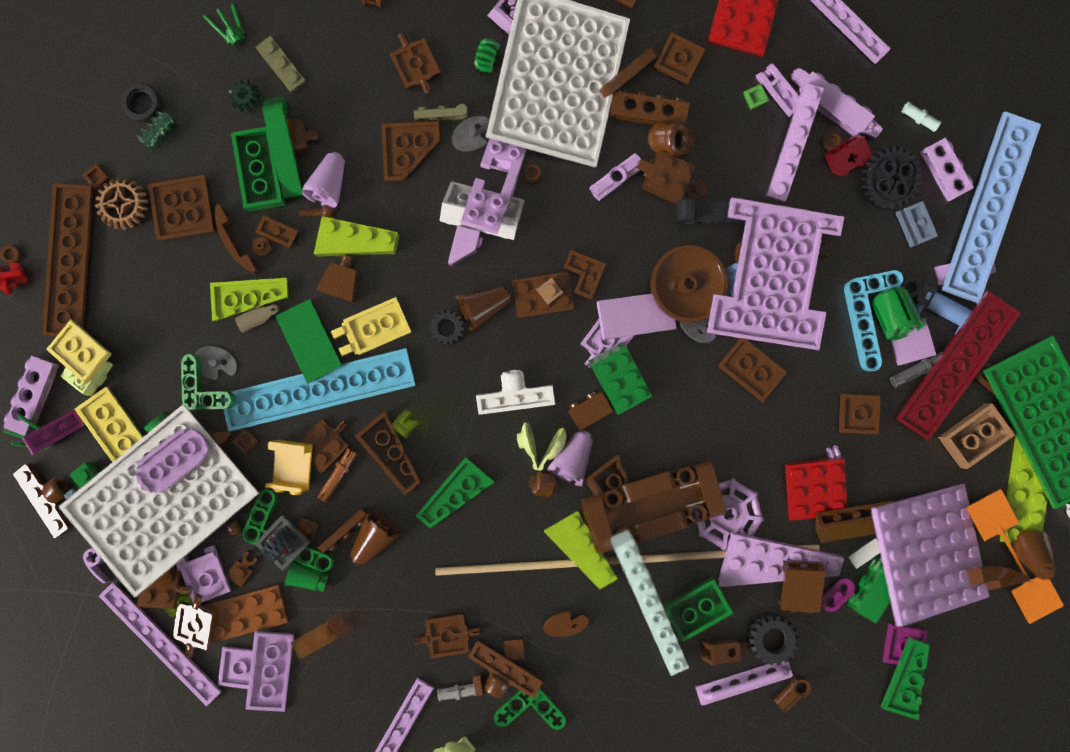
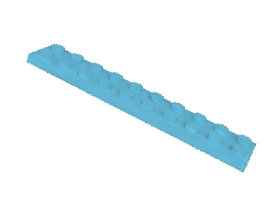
M407 348L342 364V368L307 384L303 374L231 391L235 395L236 403L232 408L223 409L228 431L231 432L416 386ZM221 398V402H228V398Z

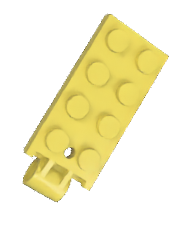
M109 387L103 388L75 408L112 462L144 437Z

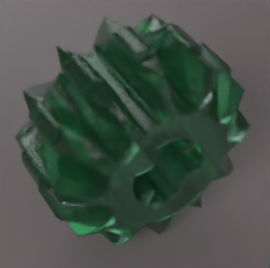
M241 79L239 80V85L236 83L232 84L234 90L228 89V92L232 94L228 97V100L232 102L231 106L237 108L239 112L245 109L248 113L250 112V107L253 109L257 108L254 103H260L261 101L257 98L261 95V92L257 91L258 86L251 84L250 80L244 83Z

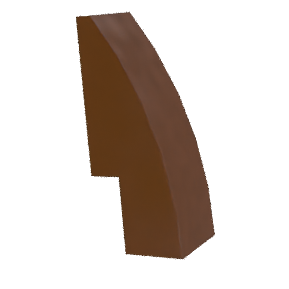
M986 566L967 570L971 586L986 583L987 590L1030 581L1026 575L1004 567Z

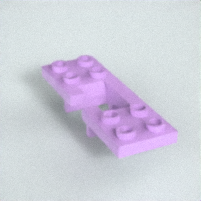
M489 139L481 161V167L489 170L490 168L497 169L508 174L501 195L483 190L485 181L475 178L461 218V224L498 235L507 206L515 191L526 148Z
M215 545L205 548L204 552L206 555L189 561L188 555H186L176 563L177 569L181 570L186 586H192L193 590H189L192 591V594H190L192 602H194L195 594L202 595V602L232 591Z

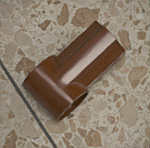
M797 675L774 698V701L783 711L787 712L802 697L809 695L811 685L804 676ZM798 683H805V687L802 690L796 689Z

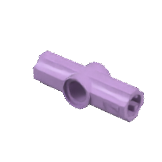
M634 153L620 165L614 167L607 175L589 187L593 196L600 201L617 187L622 186L625 181L640 171L635 167L641 158ZM618 173L621 175L622 180L615 181L612 175Z

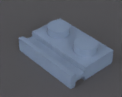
M923 201L896 212L910 248L938 236Z

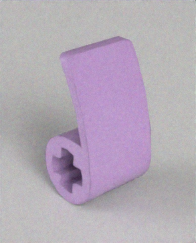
M91 548L85 551L83 559L91 573L102 583L111 581L112 579L107 577L97 566L103 563L104 560L95 549Z

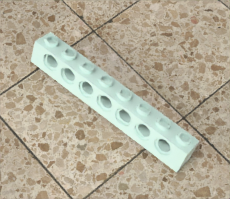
M627 530L611 537L610 540L671 676L688 669V664L629 531Z

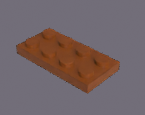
M280 585L203 605L205 609L216 612L212 634L213 643L289 622Z

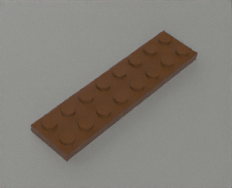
M53 183L42 336L57 337L70 319L74 320L84 329L93 188L89 185Z

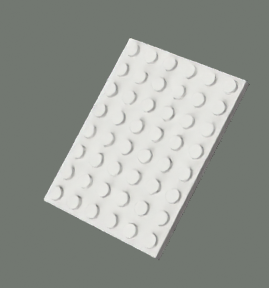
M517 0L486 137L596 167L613 96L612 93L608 97L603 98L598 90L618 74L630 19L570 0Z
M182 405L59 506V508L132 595L137 597L255 498L259 492L186 406ZM193 429L204 435L208 442L207 457L199 466L168 490L153 493L144 490L138 484L136 471L140 460L177 431Z

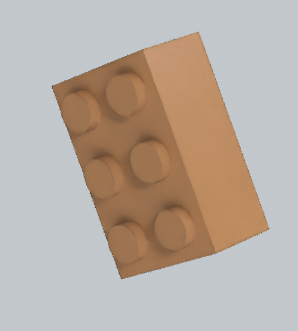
M988 403L977 408L938 436V438L958 466L963 469H969L1015 434L994 405Z

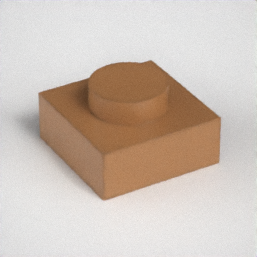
M552 278L536 289L547 305L563 294Z

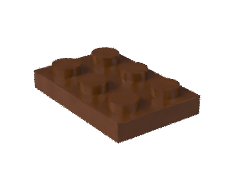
M568 271L512 280L518 319L574 310ZM552 278L563 294L547 305L536 289Z
M739 338L718 364L721 370L761 402H764L787 373L744 338Z

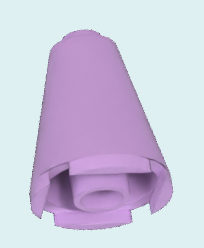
M337 152L328 153L303 186L302 194L312 202L316 200L321 201L322 206L326 204L332 208L337 206L345 165L343 156Z
M583 430L575 432L547 470H552L551 473L570 483V481L574 480L576 481L575 485L583 486L593 439L590 438L591 434Z

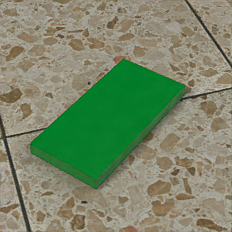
M310 299L276 315L277 321L307 384L343 367Z

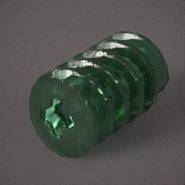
M164 111L155 112L158 118L151 117L153 124L146 123L148 130L141 129L143 136L136 135L137 139L152 151L151 147L159 148L156 141L164 142L161 135L169 136L166 129L174 130L171 123L179 124Z

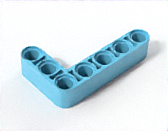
M896 270L855 278L848 281L844 286L861 368L865 371H876L882 365L867 294L900 286L903 282V276ZM890 275L896 279L894 285L889 283L888 278ZM871 279L877 282L876 289L870 286ZM852 283L858 285L857 293L851 290ZM856 302H860L862 304L863 308L861 312L856 310ZM861 320L865 321L867 324L865 330H862L859 327V322ZM865 339H868L871 343L869 349H866L863 345ZM869 358H872L875 361V365L873 368L869 367L867 364Z

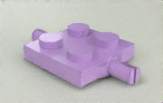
M598 319L580 345L590 352L591 356L588 359L590 360L621 342L627 346L633 336L603 340L600 320Z

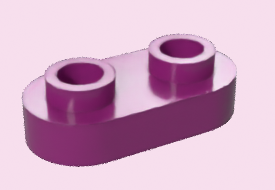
M839 578L823 593L821 606L830 612L838 610L853 595L855 590L853 582L847 578ZM842 584L846 585V589L844 591H841L840 589ZM828 598L833 599L831 604H827Z

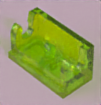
M405 409L391 424L404 438H409L411 436L410 433L419 423L418 420H413L412 422L408 420L413 414L409 409Z

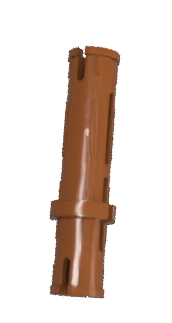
M347 448L341 460L335 464L336 468L319 495H317L319 499L322 498V501L328 503L345 473L350 471L349 467L358 455L357 452Z

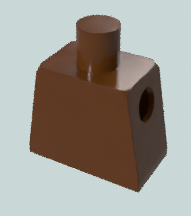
M287 119L295 155L309 151L308 141L319 140L318 130H307L306 123L302 120Z
M343 255L340 265L330 263L316 290L354 303L358 281V272L350 269L354 258Z
M733 638L700 640L702 660L711 665L741 661V655L749 653L747 642L739 643V641Z

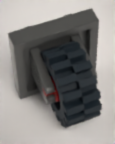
M282 515L256 541L255 545L261 550V553L283 571L311 541Z

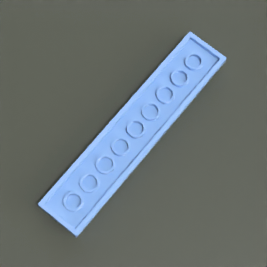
M1006 111L1002 113L942 291L976 303L982 298L1041 124Z

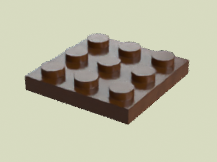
M206 175L148 184L157 241L215 232Z

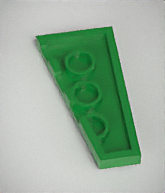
M909 636L882 701L881 707L883 709L919 720L918 711L922 700L921 690L922 686H924V669L927 666L929 644L927 642Z

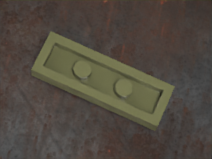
M271 36L256 46V49L291 94L306 83L305 79Z

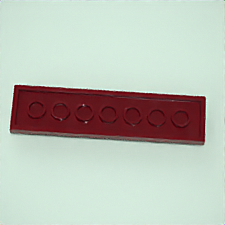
M986 291L895 419L929 441L1021 313Z

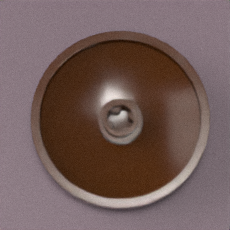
M694 245L679 246L668 251L656 263L651 275V293L658 308L668 317L680 322H697L710 317L714 294L726 296L728 289L727 274L721 261L709 250Z

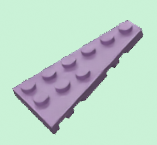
M731 532L717 586L727 587L783 581V560L822 562L825 569V577L839 576L844 557L834 553Z

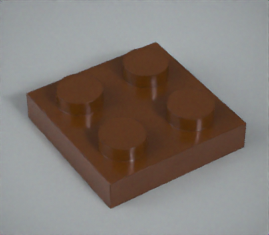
M671 32L654 68L688 85L705 49Z
M840 394L839 432L879 434L881 396Z

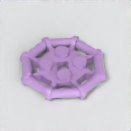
M735 478L718 483L720 490L730 488L729 494L722 495L726 511L731 509L733 517L725 519L724 514L709 519L711 525L707 528L704 521L697 523L698 535L719 546L721 550H726L729 543L728 535L731 532L754 536L761 522L764 521L757 497L758 493L737 482ZM735 489L746 495L747 498L741 500L734 495ZM750 501L754 516L749 515L746 504ZM694 509L693 511L697 519L699 517L698 510ZM754 520L747 533H745L743 528L747 521ZM715 528L722 532L723 539L710 533V531Z

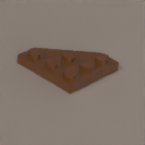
M439 121L382 124L385 182L405 181L440 142Z

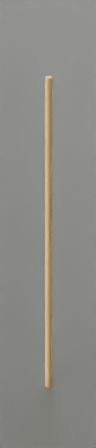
M818 544L800 545L801 547L819 550ZM726 550L640 555L643 563L724 558ZM605 557L609 565L621 564L618 557ZM571 560L440 567L435 568L436 575L577 566Z

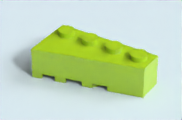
M322 216L314 255L324 257L396 254L400 235L394 231Z
M578 511L544 530V533L599 590L617 580L604 555L596 553L590 532Z

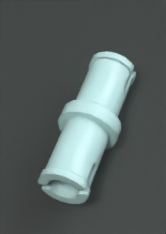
M907 102L902 109V113L910 116L917 124L921 123L933 132L941 124V121L927 114L928 111L925 109L921 110L910 102Z

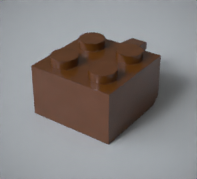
M659 151V153L655 154L653 160L650 159L649 162L642 159L638 160L635 168L645 172L643 175L646 177L642 185L643 190L675 204L682 200L695 166L666 152Z

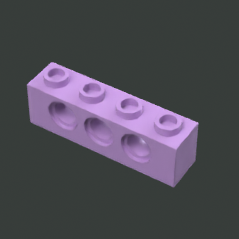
M31 356L27 360L25 373L19 379V388L12 397V406L5 415L3 428L23 436L34 432L35 428L18 418L17 414H20V411L24 409L26 412L25 417L37 424L60 364L39 356ZM36 373H38L40 376L38 382L34 380V375ZM29 391H31L33 394L31 400L27 398V393Z

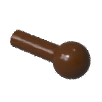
M327 204L323 205L322 208L299 209V217L323 216L333 218L336 214L335 208Z

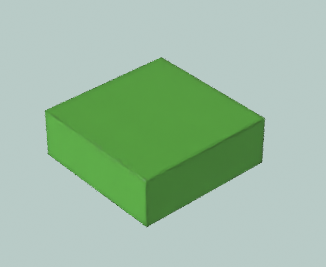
M762 84L743 92L751 110L769 102Z

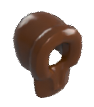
M679 121L659 122L649 130L648 144L656 153L663 151L674 157H680L691 153L694 146V134L692 130L687 128L685 123ZM677 132L680 134L681 141L678 146L675 145V137Z

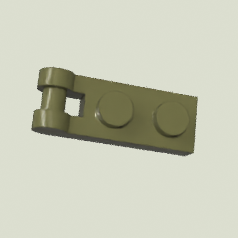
M459 104L456 108L438 106L437 109L420 107L418 110H414L416 122L463 120L468 117V110L464 104Z

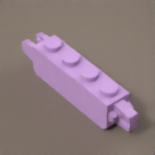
M798 68L793 71L794 73L791 74L790 79L800 88L798 95L800 96L804 83L824 88L817 110L851 135L855 136L856 134L860 135L863 133L875 139L881 133L883 128L873 120L875 116L872 114V111L868 107L860 106L856 103L854 97L842 93L837 85L828 83L823 75L813 71L811 74H808L806 71Z

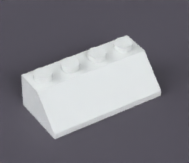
M451 181L442 203L440 221L496 235L461 224V218L472 186ZM511 198L499 233L496 236L514 240L524 205L523 199Z

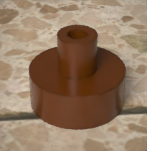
M258 237L252 242V251L257 256L266 257L271 253L272 245L266 238Z

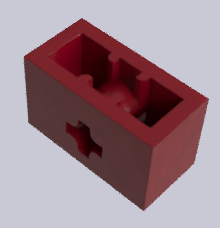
M857 134L824 153L832 173L839 176H845L851 172V169L865 165L870 156H873L865 137Z

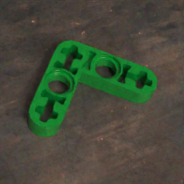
M187 354L182 358V404L188 410L229 409L235 405L236 398L232 392H202V367L199 356ZM189 361H193V365H189ZM191 377L195 379L193 387H190L188 383ZM208 395L212 398L210 406L206 404V397ZM219 398H228V402H219Z
M541 688L534 699L530 696L526 697L527 703L524 697L520 695L521 693L523 696L526 694L518 690L497 709L494 715L496 725L506 727L531 705L551 728L560 730L566 723L564 713ZM513 700H521L522 707L514 709L511 705ZM541 701L549 702L550 707L548 710L542 711L539 708ZM508 706L509 710L512 713H514V715L512 716L511 713H509L506 716L507 721H499V714L501 713L502 715H504L508 711V709L505 707ZM553 708L555 709V711H553V714H554L557 718H558L559 716L562 717V718L560 719V720H561V724H558V723H555V724H554V723H553L554 718H553L551 715H549V717L546 716V715H548V714L551 713V711L553 710Z

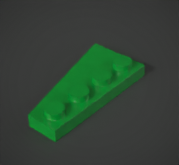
M465 457L417 513L416 517L431 528L495 481Z

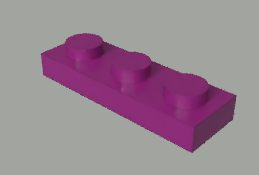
M74 409L28 434L22 440L30 453L34 455L84 427L85 423Z

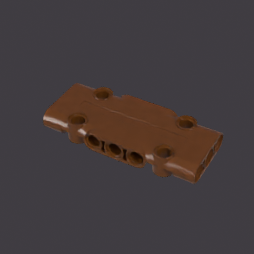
M709 460L675 471L671 470L581 499L582 509L597 554L613 550L614 546L610 538L627 530L634 543H640L726 514L725 503L715 471ZM682 472L687 474L686 482L681 479ZM609 494L615 496L616 500L613 505L608 502ZM694 509L699 512L697 519H694L692 516Z

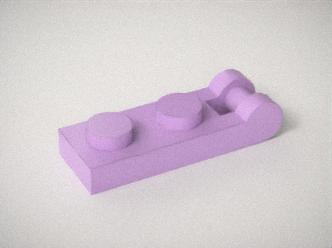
M770 64L766 67L767 70L757 74L756 78L767 89L787 116L790 117L794 114L799 95L773 64ZM770 76H773L775 80L770 82L768 78Z

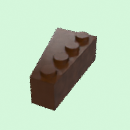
M385 411L355 435L357 440L405 496L420 484Z
M618 455L611 457L586 476L584 480L594 495L629 483ZM609 494L608 502L613 505L616 500L615 496Z

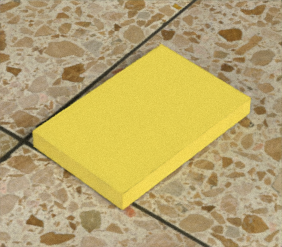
M71 319L47 348L55 358L85 384L91 381L111 356V353Z

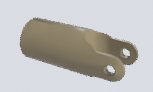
M272 304L268 307H257L236 317L235 321L240 331L244 333L266 323L272 315L278 313L279 306Z

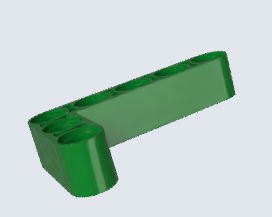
M285 97L265 99L262 106L283 197L285 199L303 195V187L286 119L288 108Z
M265 489L258 494L246 523L243 538L251 544L255 545L256 541L269 529L267 526L279 498L278 493L273 492V489ZM267 492L272 495L270 503L264 500V495ZM259 510L265 514L263 521L257 518ZM251 528L257 531L258 535L256 538L250 536ZM311 545L304 549L311 553L310 560L304 559L303 551L293 560L320 572L328 571L335 563L333 555L328 552L322 553L318 548ZM322 557L329 560L328 567L321 565L320 560Z

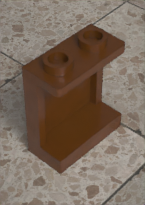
M783 560L784 578L782 596L779 598L781 611L788 613L820 612L825 579V569L822 562Z

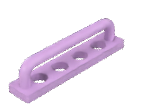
M783 661L781 662L782 665H777L776 663L769 665L767 663L697 685L695 688L701 705H706L791 678L793 674L789 662L785 663ZM769 668H775L777 671L766 675ZM755 673L758 675V678L748 680L750 674ZM733 679L740 681L739 684L730 686V682ZM715 685H719L722 688L711 692L712 687Z

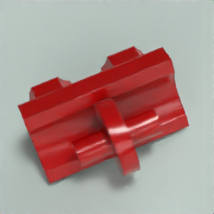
M11 263L10 271L5 272L3 266H0V290H3L6 295H11L13 288H18V284L28 283V277L24 274L23 266L20 263Z

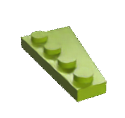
M288 278L210 283L212 321L221 320L289 298Z

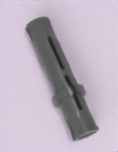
M942 352L931 358L922 359L917 365L890 377L892 385L898 388L902 384L928 373Z

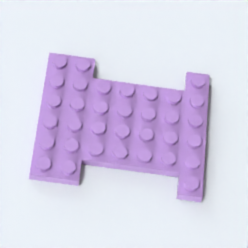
M731 198L728 217L746 220L733 296L713 295L707 332L819 350L826 312L808 309L822 233L841 236L844 217Z

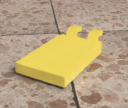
M396 297L344 319L341 327L331 331L334 339L344 335L348 337L350 344L339 348L342 357L353 352L355 355H361L411 333Z

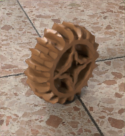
M117 178L116 182L110 180V186L103 184L105 190H98L102 195L101 197H96V200L100 201V203L95 205L96 208L100 209L97 214L102 216L101 220L107 222V225L110 227L114 225L115 229L121 227L124 230L128 226L134 228V222L140 224L141 222L138 218H145L142 212L148 211V208L144 205L149 203L148 200L143 199L147 196L145 192H142L143 187L137 186L135 181L130 182L128 178H125L124 181L121 178ZM125 189L133 193L135 200L127 198ZM109 208L117 210L119 219L113 217ZM134 208L132 213L129 215L130 209Z

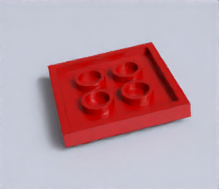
M719 0L708 42L763 56L778 0Z
M843 457L785 463L790 521L816 518V513L847 508L845 460Z

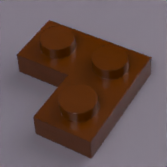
M570 250L563 268L581 275L574 293L592 300L606 264Z

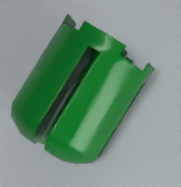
M897 286L886 289L874 298L872 306L887 340L891 338L892 341L905 338L907 337L906 334L912 332L913 329L916 328L919 331L925 326L906 287Z

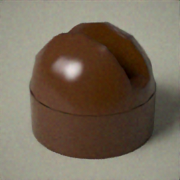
M237 519L225 527L230 535L235 536L242 531V524Z

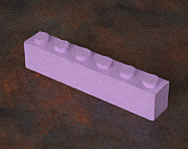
M808 83L803 84L766 196L786 201L824 88Z

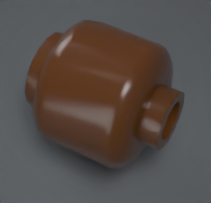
M538 471L535 476H531L529 487L532 488L534 495L550 498L553 494L557 493L559 480L556 479L553 473Z

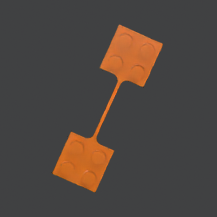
M999 489L967 506L966 509L983 540L986 541L995 535H1001L1020 571L1027 576L1005 535L1006 530L1018 524L1019 521L1002 490ZM1029 578L1030 581L1024 582L1022 585L1011 590L1029 624L1064 606L1050 579Z

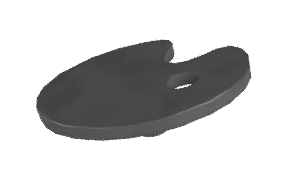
M475 116L461 122L452 135L454 147L460 151L471 152L485 146L487 142L480 135L487 131L490 119L483 116ZM480 124L481 128L476 129L475 125Z
M710 317L697 322H680L683 331L693 340L700 343H710L715 340L716 335L708 333L706 328Z
M206 346L198 349L194 354L201 359L202 374L210 379L217 380L220 369L231 376L237 372L235 358L222 348ZM223 359L227 361L226 365L221 363Z

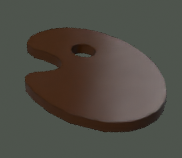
M571 612L558 613L545 621L544 632L553 637H566L577 634L587 627L589 623L587 615H581L575 619H570Z

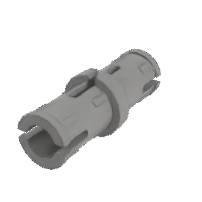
M455 684L454 687L437 689L438 700L455 698L460 700L461 697L474 696V684L462 686Z

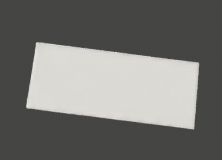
M875 538L849 556L856 569L880 553L877 539Z

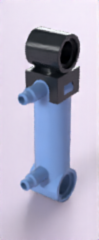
M916 278L905 279L900 285L901 287H906L909 283L913 286V292L910 294L913 297L919 314L923 308L937 313L959 325L956 333L972 312L970 309L936 292L937 289L928 284H921Z

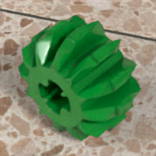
M483 39L476 52L475 67L480 69V71L491 73L499 59L500 44L492 39Z

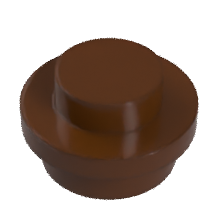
M529 164L523 170V177L529 183H536L542 177V170L536 164Z

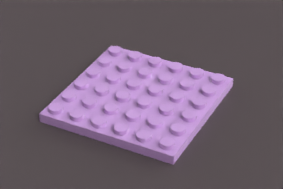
M965 484L950 486L871 509L896 626H904L989 597L986 583L971 586L967 570L983 567L973 520L966 509L969 506Z

